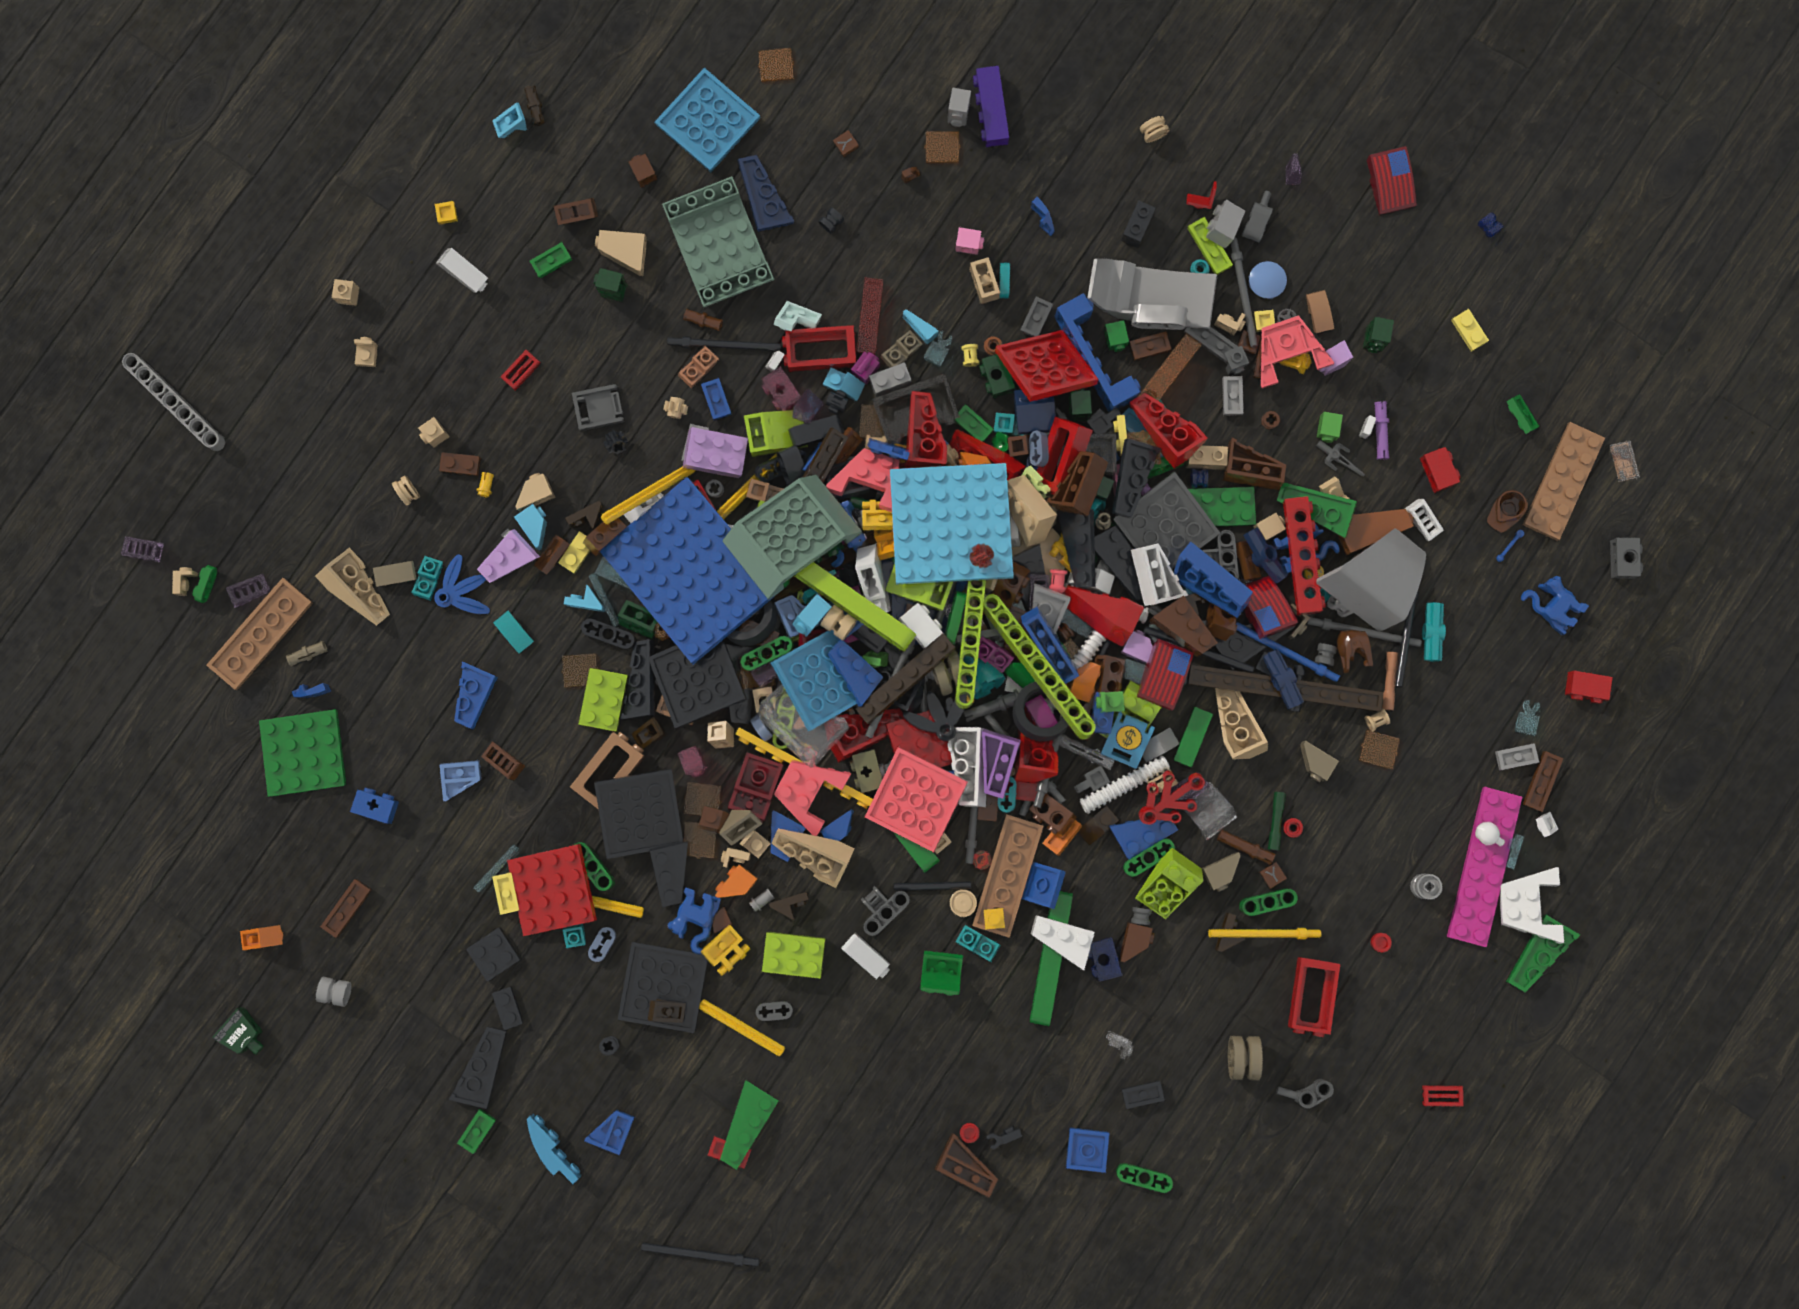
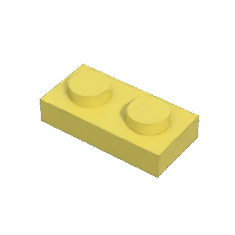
M1469 309L1451 320L1471 352L1489 341Z
M1118 415L1116 417L1117 421H1113L1114 433L1118 432L1119 440H1115L1116 452L1120 451V456H1122L1127 433L1125 415Z
M580 531L558 562L574 574L590 553V550L583 544L586 535Z
M512 873L493 876L500 915L519 911Z

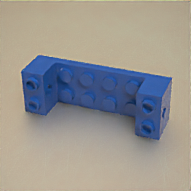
M1083 293L1057 307L1054 318L1061 330L1064 331L1097 376L1098 383L1094 385V388L1109 413L1116 407L1119 410L1127 406L1132 400L1137 398L1141 387L1136 379L1133 380L1132 376L1110 386L1111 380L1107 374L1102 372L1100 360L1097 357L1094 358L1090 343L1082 337L1083 331L1079 325L1090 320L1094 307L1093 303Z

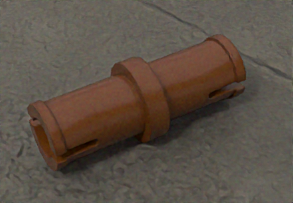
M686 309L684 313L685 321L699 324V327H708L720 331L723 326L722 319L708 316L705 312L698 313Z

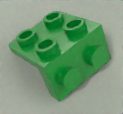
M924 951L920 989L927 993H944L949 996L958 995L960 993L963 955Z

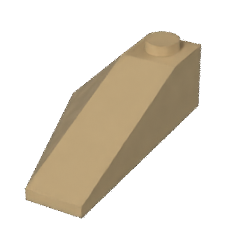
M349 547L327 564L315 577L329 592L377 626L390 613L380 594L375 592L372 586L373 581L371 578H368L364 570L366 568L365 565Z
M1215 688L1223 741L1232 759H1250L1268 751V741L1241 693Z
M779 828L772 841V844L788 857L797 859L802 868L805 869L807 867L811 870L816 879L834 888L837 887L855 849L837 840Z

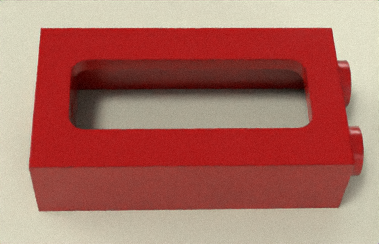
M853 325L794 329L792 331L785 330L786 336H782L783 348H787V355L783 356L784 366H788L789 372L853 367L856 363ZM847 341L848 356L845 358L798 361L795 358V345L797 343Z
M1056 416L1048 436V463L1046 466L1038 467L1037 473L1043 478L1042 483L1050 487L1052 495L1058 490L1056 486L1059 482L1063 483L1069 474L1067 470L1080 451L1086 452L1093 431L1073 421ZM1069 431V437L1064 452L1062 454L1054 481L1051 482L1062 447L1064 445L1067 433Z
M1298 957L1288 1027L1293 1028V1032L1305 1034V1031L1313 1032L1312 1035L1324 1037V1034L1331 1035L1340 964ZM1308 967L1324 969L1325 971L1319 1019L1316 1023L1301 1021L1300 1019Z

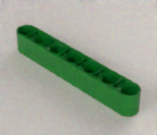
M1060 891L1055 909L1049 908L1048 919L1068 924L1073 893ZM1043 943L1030 1023L1049 1026L1062 955L1045 943Z

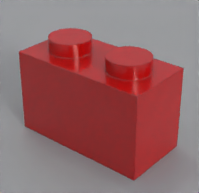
M1446 447L1425 454L1420 458L1434 493L1455 486L1460 482L1459 471L1457 468H1454L1452 454L1450 451H1447Z
M1580 671L1568 672L1565 695L1571 696L1573 700L1582 701L1583 698L1590 699L1591 703L1602 704V701L1610 699L1613 677Z

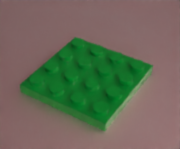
M336 709L259 720L268 797L346 786L338 711Z

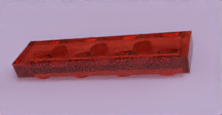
M864 279L857 353H864L865 351L867 354L870 352L876 355L883 279Z

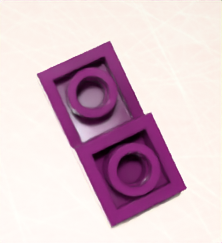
M984 636L980 638L978 658L985 663H990L1003 673L1015 656Z
M1041 694L1025 702V707L1037 727L1049 728L1058 723Z

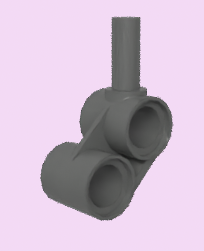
M1269 191L1264 192L1261 203H1254L1249 216L1250 220L1245 225L1242 237L1260 243L1266 228L1265 226L1273 208L1268 207L1271 197Z
M1317 1079L1310 1086L1297 1091L1278 1086L1276 1094L1295 1099V1102L1304 1108H1312L1331 1097L1334 1088L1330 1082L1324 1079ZM1326 1084V1092L1319 1093V1086ZM1309 1093L1310 1100L1307 1103H1303L1302 1096Z

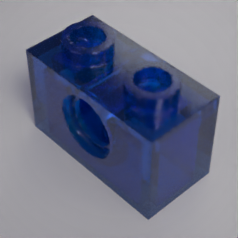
M1112 937L1092 941L1088 958H1092L1094 964L1091 967L1093 978H1097L1100 982L1122 976ZM1102 954H1106L1108 957V962L1105 965H1100L1098 962V957Z

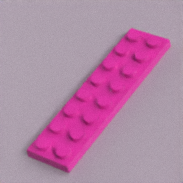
M1488 787L1482 788L1447 937L1487 947L1522 801L1521 796ZM1483 822L1495 824L1500 831V837L1505 840L1504 845L1499 846L1496 843L1484 845L1475 836L1478 825Z

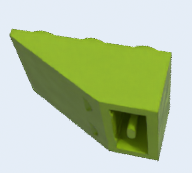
M802 410L761 412L744 415L752 457L777 453L793 446L788 429L804 424ZM808 445L798 447V449L808 447Z
M894 563L885 591L915 603L924 604L931 609L942 611L953 582L896 585Z
M1130 680L1123 692L1125 711H1120L1123 713L1120 721L1123 722L1127 714L1147 723L1146 732L1161 707L1138 698L1139 685ZM1114 712L1112 726L1119 712ZM1099 733L1100 735L1104 736L1105 738H1108V735H1107V734H1101V733Z
M1171 848L1158 862L1135 899L1164 919H1167L1203 882L1202 868Z

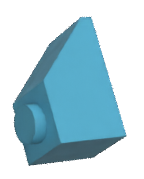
M532 504L514 516V518L535 548L541 550L547 521L544 519L546 514L540 506L537 508Z
M816 594L792 625L795 626L799 633L807 637L832 606Z

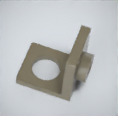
M1293 603L1290 604L1293 613L1297 615L1296 606ZM1297 615L1301 621L1288 636L1290 640L1297 634L1301 635L1306 630L1307 626L1305 624L1310 619L1309 616Z

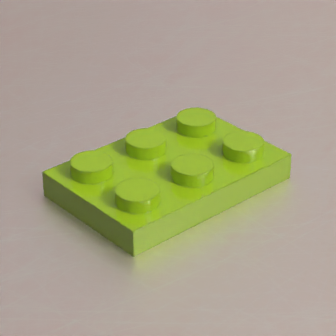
M590 668L579 725L617 732L629 675Z

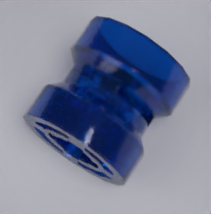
M1493 212L1477 223L1480 228L1485 230V235L1488 239L1504 228L1502 223L1496 220V215Z

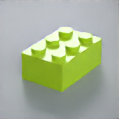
M767 932L762 972L821 978L826 938Z

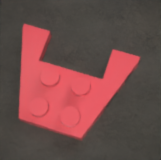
M1300 316L1262 328V389L1278 384L1273 367L1275 363L1311 352L1317 370L1334 365L1332 358L1329 357Z
M864 448L826 485V488L831 493L842 496L849 481L885 492L879 503V509L892 512L890 469H899L900 460L884 454H877Z
M792 760L774 795L813 836H817L825 821L808 812L824 780L843 790L852 773L836 771L832 768L826 769L817 767L814 764Z

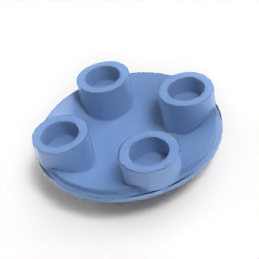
M1269 261L1257 264L1249 276V287L1256 295L1267 299H1273L1280 295L1287 283L1286 273L1283 268Z

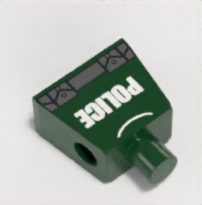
M244 1007L236 1009L212 1037L238 1054L244 1053L249 1049L257 1055L264 1047L257 1040L263 1031Z

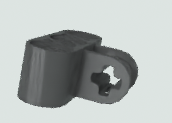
M1223 530L1216 538V549L1202 551L1238 579L1235 536L1231 531ZM1221 536H1228L1230 543L1223 544ZM1224 554L1230 555L1232 562L1225 563L1222 556Z
M874 886L873 890L865 898H861V901L873 913L865 921L864 931L871 936L877 935L907 907L910 901L908 894L904 891H897L887 899ZM877 895V897L872 902H870V900ZM897 895H905L907 900L904 905H898L895 902ZM883 908H890L892 910L890 918L882 917L881 911ZM875 921L878 924L877 931L870 932L867 929L868 922Z

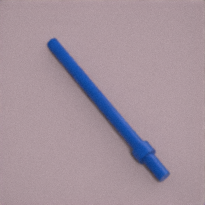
M1236 622L1237 631L1273 650H1279L1281 654L1315 671V674L1321 677L1325 676L1334 682L1338 681L1340 675L1328 670L1327 666L1321 663L1317 664L1267 637L1259 639L1256 631Z

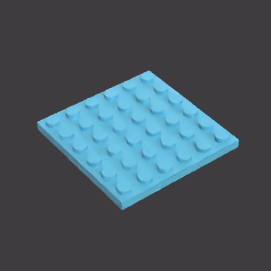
M1006 463L890 469L896 585L1009 579L1014 577Z

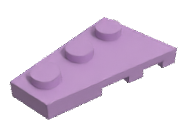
M513 529L510 530L477 570L491 583L540 556Z

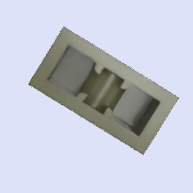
M875 750L852 755L853 760L849 762L852 772L856 771L858 778L854 779L857 790H861L862 793L877 790L882 782V777ZM863 767L872 770L867 778L865 775H861V772L864 771Z

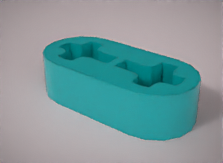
M1000 263L999 298H1009L1010 263Z
M1011 776L1010 782L1013 783V787H1009V793H1005L1003 799L998 797V807L1002 812L1006 813L1013 811L1016 806L1017 782ZM1006 795H1009L1008 800L1012 802V806H1008V809H1005V806L1002 805V802L1006 800Z

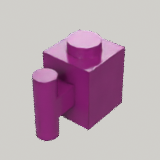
M864 351L852 367L851 374L867 385L869 376L875 374L880 368L878 357L870 352L867 354Z

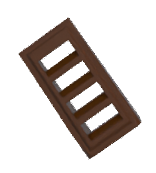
M493 741L481 756L505 777L513 781L525 767L522 762ZM495 750H497L498 752L493 757V759H491L490 757L495 752ZM501 755H504V756L502 757V759L499 761V763L497 764L496 762L499 760V758L501 757ZM508 759H509V760H510L509 763L506 765L505 768H503V766L505 765V763H506V762L508 761Z

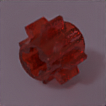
M983 543L972 547L973 552L970 553V560L974 566L986 568L992 564L991 559L994 558V552L989 545Z

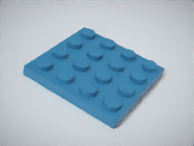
M704 68L655 121V125L708 171L712 172L757 123L760 115Z
M833 630L826 631L771 662L808 731L813 730L857 704L853 693L849 692L846 687L847 683L844 678L838 673L827 655L836 642L840 640L834 635Z

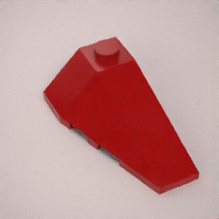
M958 429L955 430L949 443L951 448L957 451L959 459L960 452L987 456L991 464L1006 463L1007 480L1021 476L1026 467L1014 457H1010L1009 454Z
M1068 585L1063 592L1064 595L1071 598L1067 609L1105 638L1122 647L1133 633L1144 610L1143 606L1128 598L1121 597L1118 599L1109 597V594L1091 593L1090 590Z
M900 708L885 710L872 739L865 736L870 724H867L860 714H844L825 722L829 746L838 763L889 737L885 724L903 719V713Z

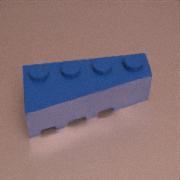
M1192 542L1179 555L1174 575L1178 576L1180 585L1238 618L1249 604L1253 592Z

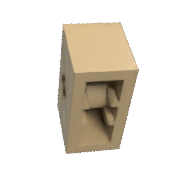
M989 257L971 262L970 272L980 303L984 304L999 299L1000 291Z
M1201 446L1187 460L1186 468L1224 470L1227 466L1228 447Z

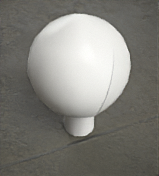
M1483 822L1476 828L1475 836L1484 845H1493L1495 843L1499 846L1504 845L1505 840L1500 837V831L1495 824Z

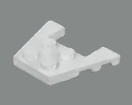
M1559 867L1502 884L1499 893L1501 925L1563 944V925H1542L1539 886L1560 885Z

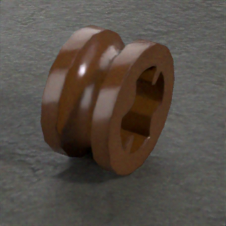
M1274 411L1265 413L1261 418L1262 426L1266 429H1273L1280 422L1279 415ZM1269 416H1272V418L1274 417L1275 419L1272 425L1269 424L1270 422L1267 423L1266 419L1269 418Z
M1062 623V627L1057 629L1065 641H1069L1070 636H1075L1066 623Z

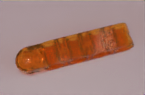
M1186 333L1139 396L1146 393L1159 401L1202 344Z

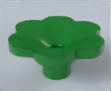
M997 432L996 437L992 439V444L995 448L1006 453L1009 450L1008 436L1002 432Z

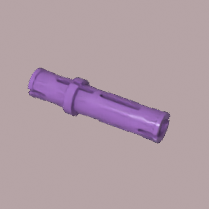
M1386 401L1374 403L1377 460L1382 458L1383 460L1389 459L1387 427L1389 418H1387Z

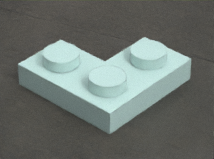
M787 301L775 318L774 325L792 331L797 323L807 328H816L822 314Z

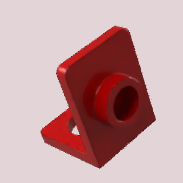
M1213 182L1210 198L1187 194L1186 204L1198 209H1211L1217 182Z

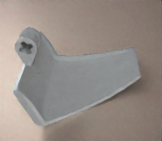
M1395 528L1344 565L1319 577L1316 583L1332 595L1327 601V606L1332 610L1335 609L1340 617H1346L1355 613L1377 631H1383L1402 622L1408 616L1423 575L1426 552Z

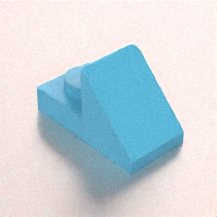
M515 103L493 120L498 138H505L514 130H527L519 103Z
M830 368L823 386L835 392L840 390L846 393V397L858 401L865 383L849 372L844 374Z
M586 585L584 599H582V596L574 594L564 599V605L568 607L599 612L605 611L604 606L588 585Z

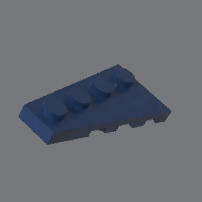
M757 155L738 159L757 231L794 224V219L788 213L784 202L781 201L775 186L769 180L768 174Z

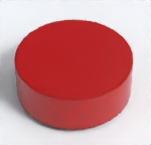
M1376 933L1371 938V946L1375 951L1383 953L1391 948L1392 941L1387 934Z

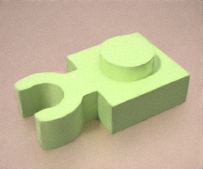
M1032 466L1027 467L1022 475H1025L1040 495L1046 499V494L1051 492L1050 487L1042 483L1043 478Z

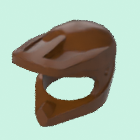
M1515 490L1503 492L1493 504L1487 518V523L1494 530L1501 533L1505 532L1526 513L1528 508L1527 499L1522 493Z
M1359 630L1340 631L1337 638V648L1341 657L1344 674L1349 672L1350 661H1354V653L1361 655L1364 659L1365 667L1373 666L1371 646L1367 633Z

